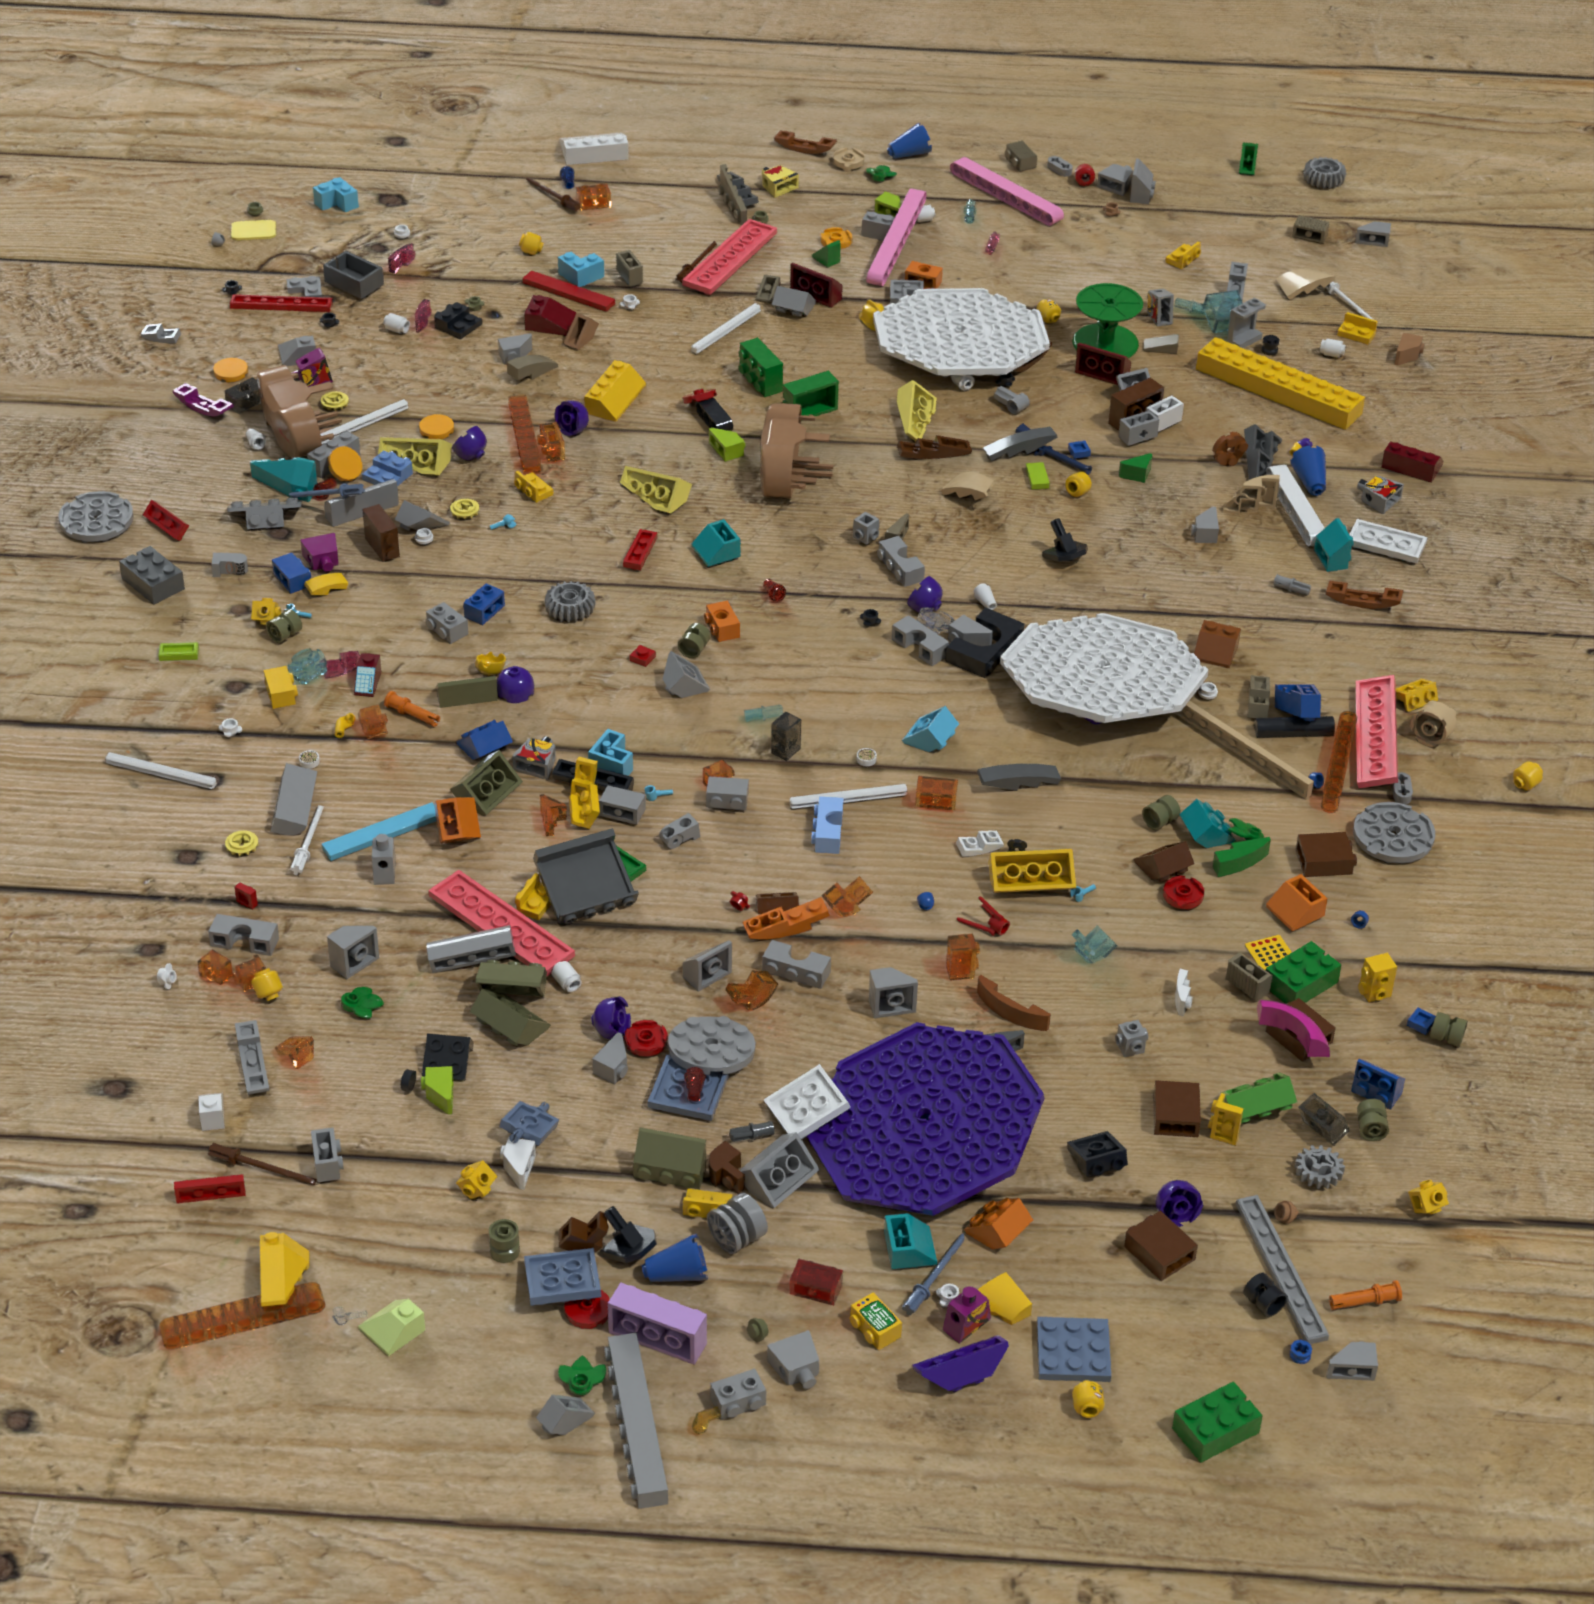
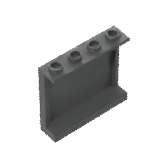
M613 828L535 850L533 860L558 924H570L578 918H590L602 911L611 912L616 907L622 905L628 907L637 901L639 892L638 890L634 891L614 842L616 835Z

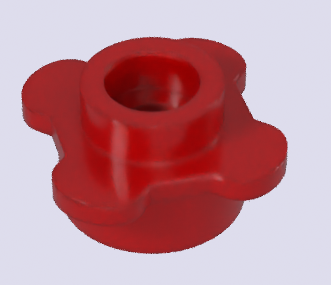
M731 891L732 898L729 902L735 909L743 911L744 908H750L748 897L745 894Z

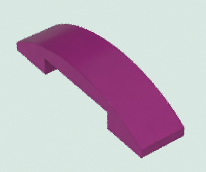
M187 383L173 390V394L183 404L206 416H218L233 407V404L226 400L219 399L215 402L199 395L197 388Z

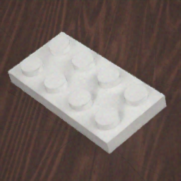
M1360 519L1356 520L1349 534L1353 537L1354 548L1368 550L1413 563L1418 562L1428 538Z

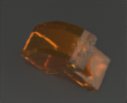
M379 704L359 710L358 718L367 739L388 734L386 729L388 719L386 713H381Z
M859 876L845 889L836 882L821 896L839 916L847 917L859 912L861 909L858 905L868 898L873 891Z
M752 970L745 984L728 983L725 991L730 995L733 1002L743 1004L748 1011H751L766 1004L773 996L779 984L768 971Z

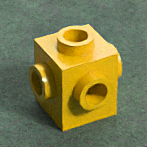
M262 598V601L252 600L251 620L260 622V625H266L268 621L281 614V607H278L279 604L273 602L272 598Z
M484 1160L465 1167L461 1171V1177L456 1184L470 1200L479 1196L482 1198L490 1192V1186L497 1178V1175Z
M1431 1179L1419 1183V1187L1408 1191L1415 1213L1435 1214L1442 1211L1441 1207L1449 1204L1447 1191L1442 1182H1432Z

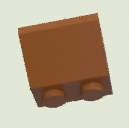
M1204 620L1194 654L1200 662L1230 669L1239 646L1241 628Z

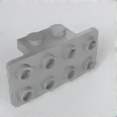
M287 498L286 502H280L279 499H269L268 503H261V500H252L249 504H243V501H235L227 507V512L246 511L247 529L284 527L283 508L301 507L302 501H298V498Z

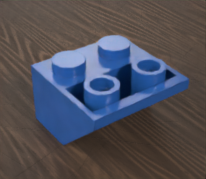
M496 720L462 734V739L456 741L457 745L472 760L513 742L504 721L496 723Z
M1358 1059L1351 1092L1367 1099L1381 1100L1386 1108L1391 1110L1403 1093L1405 1078L1366 1060Z

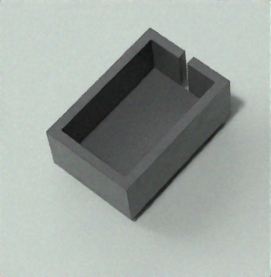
M344 251L336 256V259L333 258L323 265L326 283L360 299L384 285L383 267L348 251Z
M151 546L136 552V556L132 554L119 561L122 579L152 604H156L185 589L183 572Z

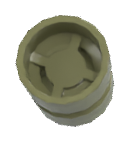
M288 609L279 614L278 617L276 616L268 621L266 629L269 636L275 642L281 643L289 638L290 635H294L302 630V622L295 611Z
M700 623L691 624L678 642L677 646L681 654L688 658L698 657L710 640V631Z
M1170 795L1162 796L1142 810L1145 823L1153 830H1158L1168 822L1177 819L1181 813L1178 802Z
M1437 1012L1430 1038L1439 1041L1446 1039L1448 1044L1460 1047L1468 1020L1458 1017L1451 1019L1450 1015Z
M1378 1099L1362 1101L1357 1106L1361 1137L1368 1141L1384 1139L1389 1134L1385 1104Z
M499 1219L493 1222L489 1227L491 1257L500 1263L514 1261L520 1254L517 1224L509 1219Z

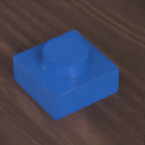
M1085 440L1068 443V450L1074 459L1091 455V450Z
M1417 1008L1408 1019L1407 1026L1426 1035L1433 1027L1436 1016L1421 1008Z

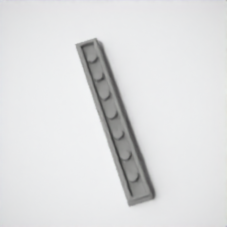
M1258 1195L1237 1199L1236 1206L1275 1284L1288 1295L1286 1306L1303 1340L1310 1344L1327 1341L1329 1334Z

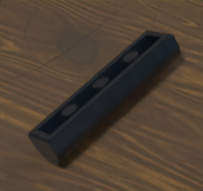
M1320 716V718H1315L1314 721H1306L1300 717L1255 718L1254 729L1257 738L1334 736L1335 720L1333 716Z
M559 759L552 772L553 779L572 783V780L575 778L576 763ZM597 768L595 785H597V789L600 791H605L607 785L632 791L634 778Z

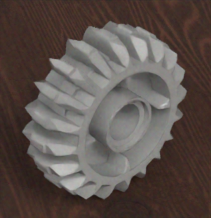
M1319 157L1306 162L1303 177L1308 184L1317 186V188H1336V186L1339 187L1344 183L1346 169L1345 165H1342V162H1338L1337 159Z
M564 581L563 584L557 583L556 586H551V589L547 590L545 608L549 616H554L555 620L560 619L561 622L567 620L568 623L572 620L577 622L578 619L584 620V617H589L590 613H593L595 595L591 591V587H586V584H580L579 581L576 583L572 581L566 583Z

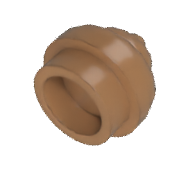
M1282 1201L1275 1206L1274 1214L1278 1221L1289 1224L1297 1217L1299 1211L1292 1202Z

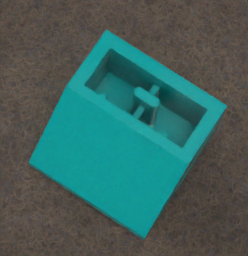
M1340 518L1333 520L1316 535L1314 551L1327 572L1348 569L1349 561H1351V547L1354 545V540L1349 535L1346 526L1343 525Z
M725 519L707 524L691 543V547L707 567L741 557V539Z
M1195 799L1179 814L1194 840L1205 848L1230 844L1236 841L1233 834L1228 831V828L1231 827L1225 823V816L1218 809L1216 811L1213 810L1212 806L1207 802L1203 803Z
M908 1213L885 1216L884 1236L891 1269L937 1265L930 1226Z

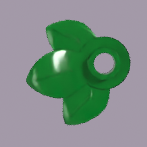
M885 165L866 169V172L871 174L872 179L875 181H884L885 177L897 175L896 172L890 171V167Z
M1238 818L1229 819L1234 827L1228 828L1229 832L1244 837L1245 840L1264 838V834L1261 833L1262 831L1253 824L1245 823Z
M369 987L355 988L352 992L345 993L341 997L343 1009L348 1012H354L355 1015L362 1018L371 1019V1010L384 1006L383 1000L378 995L372 994V989Z
M580 1356L572 1367L560 1365L558 1376L561 1381L569 1385V1389L573 1394L586 1395L592 1390L594 1385L601 1383L605 1379L607 1369L605 1364L592 1367L585 1356Z

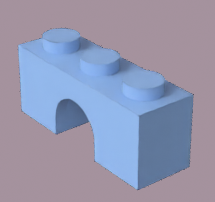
M819 796V805L815 804L814 816L817 818H813V830H816V832H812L811 844H815L816 853L839 854L843 798Z

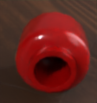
M1081 164L1075 169V180L1079 185L1089 186L1094 182L1096 176L1091 165Z

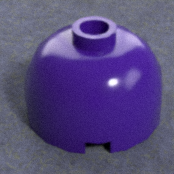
M573 400L563 401L555 409L556 425L559 424L561 428L559 431L565 436L579 434L587 427L589 415L585 406L580 402Z
M476 425L467 430V434L464 437L460 436L452 446L454 453L461 459L473 460L476 458L478 460L485 454L484 449L487 445L486 435Z
M928 576L921 581V586L918 590L914 589L907 601L908 606L918 613L926 614L932 610L937 611L942 605V587L935 579Z
M518 666L508 667L502 670L497 677V695L500 699L501 697L506 699L508 703L525 702L528 700V696L534 695V679L525 668Z
M617 996L602 1000L598 1003L592 1015V1025L600 1036L611 1040L618 1032L623 1037L627 1028L631 1027L630 1013L626 1014L625 1007L629 1006L623 997Z
M1172 1180L1164 1184L1158 1191L1156 1208L1158 1212L1161 1210L1172 1222L1181 1227L1183 1226L1182 1222L1189 1221L1191 1223L1200 1215L1203 1201L1195 1186L1187 1181Z

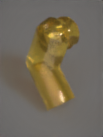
M718 1406L696 1413L692 1422V1429L696 1434L705 1433L710 1421L721 1418Z

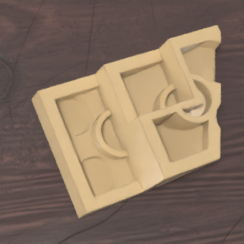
M1302 268L1289 271L1276 279L1289 300H1292L1302 291L1308 294L1320 284L1325 288L1336 277L1312 268Z
M961 472L940 490L943 495L956 492L959 498L972 494L973 498L978 500L988 496L987 492L991 491L995 482L980 473Z
M1280 475L1259 476L1243 483L1224 507L1223 513L1240 514V510L1258 511V507L1276 508Z

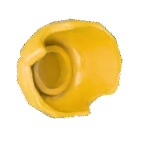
M492 652L486 655L480 654L476 657L475 666L482 674L495 676L503 670L506 657L502 653L497 657Z

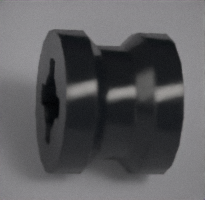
M1275 335L1264 336L1262 353L1270 356L1276 355L1280 339Z

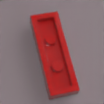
M152 499L143 513L144 517L179 541H181L190 526Z
M639 530L623 560V567L633 570L642 569L657 540V532Z
M243 1174L174 1182L177 1204L246 1196Z

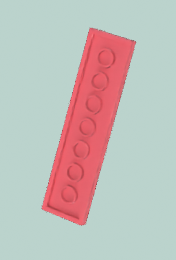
M748 219L682 279V285L711 295L777 234V228Z
M1394 675L1356 681L1358 788L1398 783L1396 683Z
M457 870L428 890L430 898L477 931L510 925L516 952L514 957L527 966L530 963L542 964V967L546 968L547 976L552 973L555 964L563 961L568 962L575 957L574 949L460 870Z

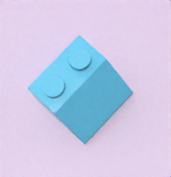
M944 706L920 717L902 741L907 745L927 752L935 749L941 750L946 746L947 739L955 734V729L959 723L947 707Z

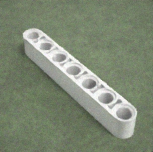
M1285 464L1267 467L1266 475H1280L1277 497L1308 547L1315 546L1316 535L1324 529L1323 524Z

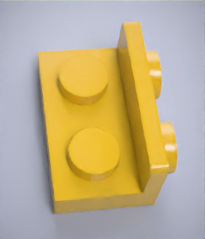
M1196 242L1192 246L1182 244L1166 256L1165 263L1183 269L1200 256L1201 242Z
M1346 312L1344 322L1338 329L1337 336L1369 345L1376 335L1378 321Z
M519 471L515 472L514 484L516 488L524 492L534 502L537 503L554 495L553 488L533 472L525 476Z
M1419 679L1396 688V699L1404 702L1405 711L1408 712L1423 707L1429 701H1438L1436 682Z
M590 783L587 789L582 791L580 797L573 794L570 795L569 804L572 824L590 829L600 813L597 785Z
M535 873L531 879L526 881L523 890L517 893L515 904L517 910L523 915L538 921L551 904L543 883H540L539 874Z
M1221 1093L1218 1100L1214 1099L1211 1107V1113H1214V1116H1211L1208 1128L1211 1129L1210 1138L1236 1146L1244 1108L1224 1103L1225 1094Z
M688 1188L686 1197L683 1198V1215L707 1218L711 1210L717 1209L721 1204H726L729 1199L733 1198V1194Z

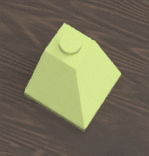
M410 1299L395 1300L360 1324L358 1329L387 1356H390L425 1331L424 1312Z

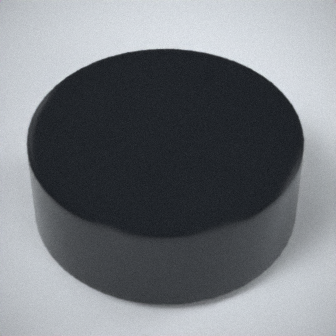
M406 1069L402 1075L400 1086L402 1091L411 1092L416 1082V1071Z

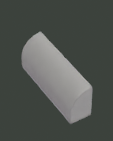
M391 479L363 488L365 492L362 495H350L347 498L339 496L325 501V518L334 527L363 517L362 509L380 504L385 510L399 505L397 481Z
M286 763L281 777L270 832L282 835H296L305 830L317 771Z
M510 925L427 943L428 960L432 973L487 962V960L516 956Z

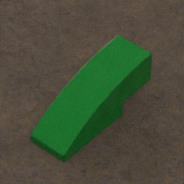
M1270 837L1231 843L1230 849L1215 851L1212 867L1217 877L1243 871L1265 858L1269 854Z

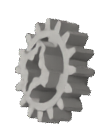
M1311 1145L1310 1150L1303 1148L1302 1153H1298L1295 1162L1296 1175L1301 1176V1182L1307 1180L1308 1186L1316 1184L1317 1189H1320L1321 1185H1324L1328 1189L1330 1183L1336 1186L1337 1181L1342 1180L1345 1170L1343 1158H1338V1152L1331 1153L1330 1147L1327 1150H1323L1322 1145L1319 1146V1149Z

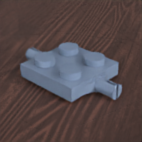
M519 1101L501 1119L499 1127L511 1134L509 1139L511 1142L514 1140L513 1143H517L520 1138L535 1141V1144L539 1146L557 1127L559 1119L546 1112L550 1108L546 1102H542L539 1107H535Z

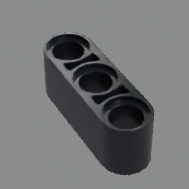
M714 397L696 402V411L709 428L733 431L732 419Z

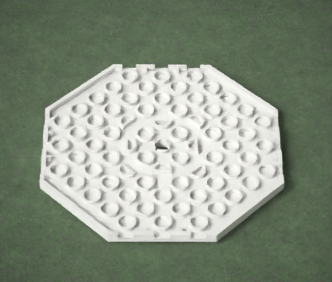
M984 288L917 289L913 291V295H906L900 298L898 303H891L885 306L882 312L876 311L873 313V321L881 352L944 377L949 375L999 376L1007 374L1048 350L1050 342L1039 310L1033 309L1031 311L1026 309L1024 304L1016 301L1011 303L1007 301L1006 297L999 294L991 295L988 293L989 290Z
M1105 613L1096 614L1094 618H1088L1087 616L1073 617L1072 621L1063 622L1062 619L1047 621V624L1039 626L1038 623H1030L1000 658V664L1031 703L1043 708L1048 707L1058 712H1066L1077 717H1085L1095 722L1103 723L1182 711L1208 677V669L1200 665V660L1194 653L1190 654L1188 646L1182 640L1179 641L1177 639V634L1174 631Z

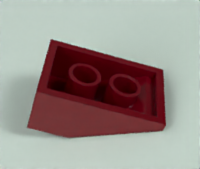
M533 295L524 313L525 330L567 336L577 312L550 297Z

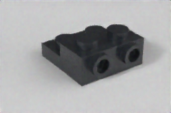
M458 302L448 304L445 310L436 312L434 316L436 329L460 340L483 325L481 318L470 314L469 307Z
M1108 1131L1067 1142L1068 1151L1077 1159V1167L1087 1177L1100 1176L1103 1172L1109 1170H1121L1124 1166L1128 1165L1127 1149Z

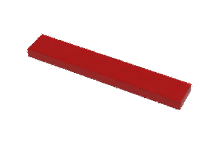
M532 270L522 278L524 284L605 312L615 305L614 298Z
M233 294L230 301V309L331 312L333 301L332 298Z

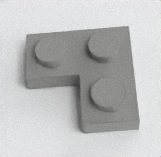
M320 276L286 279L288 294L305 292V297L322 298Z
M890 280V304L898 303L899 299L906 295H913V291L917 289H924V281Z

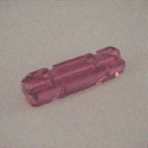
M996 231L990 235L985 249L989 255L995 252L1000 239V234H997Z

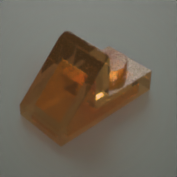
M541 794L539 795L540 811L545 835L554 836V827H557V821L567 820V807L564 803Z
M291 1036L277 1045L275 1049L278 1055H288L295 1068L299 1069L314 1058V1039L312 1036Z

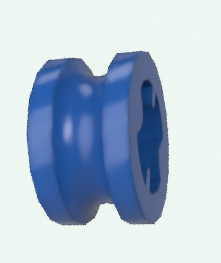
M1305 1340L1294 1341L1291 1344L1290 1350L1291 1360L1297 1364H1306L1310 1361L1312 1354L1310 1343Z

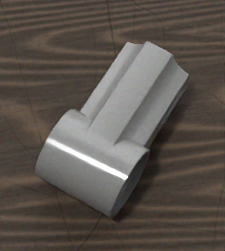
M1003 386L998 387L994 393V399L1006 405L1012 414L1019 413L1030 404L1027 395L1024 393L1017 395Z

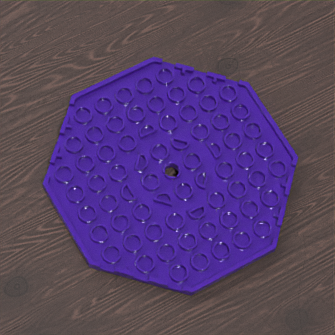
M916 1022L838 1062L836 1074L831 1080L848 1101L851 1108L808 1134L807 1138L843 1200L934 1216L1016 1173L1045 1097L1004 1035L995 1034V1036L984 1035L980 1031L967 1029L965 1032L955 1031L953 1027L937 1025L935 1028L928 1027L925 1023ZM924 1114L930 1115L928 1120L920 1119V1117Z

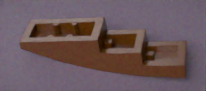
M936 435L934 441L917 438L916 443L899 441L897 444L900 457L940 459L972 453L969 441Z

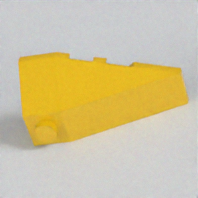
M269 1232L265 1235H260L262 1307L286 1304L295 1290L294 1285L303 1278V1271L308 1270L310 1267L309 1250L285 1233Z

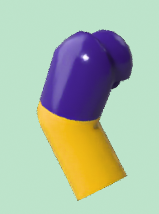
M1304 438L1294 443L1289 453L1293 456V453L1305 446L1312 447L1313 443L1309 441L1310 439Z

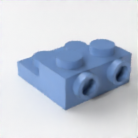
M383 450L373 458V465L362 473V480L376 485L394 479L397 481L398 486L413 474L412 462L407 457H398L393 451L386 452Z

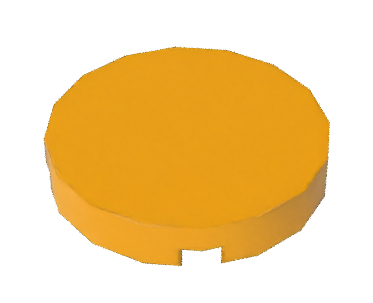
M840 227L827 228L824 230V233L820 234V242L823 246L837 240L841 242V249L847 248L852 244L851 232L848 230L843 231V228Z
M239 358L222 359L213 367L214 376L220 381L223 379L226 382H237L245 378V374H248L247 363Z
M429 415L419 422V432L422 436H428V439H445L449 437L450 433L454 432V422L445 415Z
M346 446L337 447L328 456L329 471L338 480L349 482L360 475L363 464L358 453L352 448Z

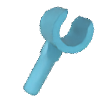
M507 514L502 521L490 525V529L492 530L504 525L514 528L516 526V523L513 521L515 518Z
M287 604V609H284V611L292 609L298 616L312 617L311 613L296 610L294 604Z
M648 785L644 788L649 801L656 800L657 796L673 794V789L656 790L653 785Z
M1093 884L1084 889L1076 886V889L1070 890L1071 897L1076 895L1075 900L1080 902L1083 900V895L1096 889V886Z

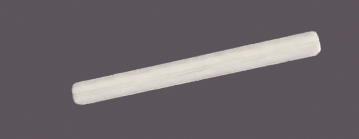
M754 303L691 346V351L698 354L761 311L760 305Z
M404 399L320 435L333 433L335 438L345 431L354 432L408 409V402ZM328 439V440L322 441V445L325 444L326 442L330 441V440Z
M109 752L105 758L106 763L208 789H214L217 784L214 777Z
M906 784L796 796L790 798L791 809L814 807L815 804L819 805V796L843 798V803L906 796L907 786Z

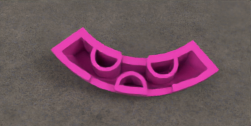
M1258 1001L1257 1014L1259 1025H1269L1283 1030H1291L1297 1035V1039L1305 1048L1307 1057L1330 1056L1329 1045L1325 1035L1310 1017L1298 1009L1280 1002Z

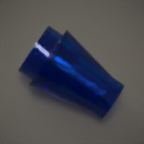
M570 166L562 167L559 176L565 187L572 189L575 186V171Z

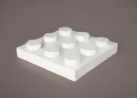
M820 1064L764 1099L766 1105L787 1134L797 1132L801 1139L851 1108L848 1101Z

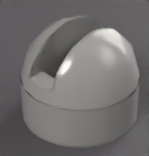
M215 232L211 244L215 246L223 245L225 237Z

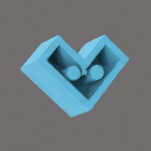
M341 177L313 187L314 204L323 211L334 206H338L344 212L359 207L357 190Z
M567 252L558 257V274L573 285L582 287L604 277V260L595 253L579 258L574 253Z
M607 729L588 751V759L598 761L597 768L629 776L633 771V753L625 750V735Z

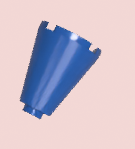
M917 123L889 143L887 148L888 155L896 159L930 153L932 145H928L930 137L923 125L920 126L921 123Z
M1305 446L1295 451L1292 460L1290 459L1292 468L1309 494L1321 495L1326 490V454L1324 450L1319 446H1316V448Z
M691 1235L646 1258L645 1264L642 1265L644 1278H649L650 1282L707 1280L708 1275L703 1274V1272L707 1271L702 1246H698L697 1242H695V1240H699L698 1235Z

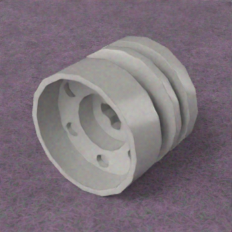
M746 1193L737 1194L729 1199L726 1204L719 1205L717 1209L711 1210L707 1215V1223L714 1239L729 1254L737 1253L741 1248H745L749 1242L756 1241L768 1231L766 1217L761 1207Z

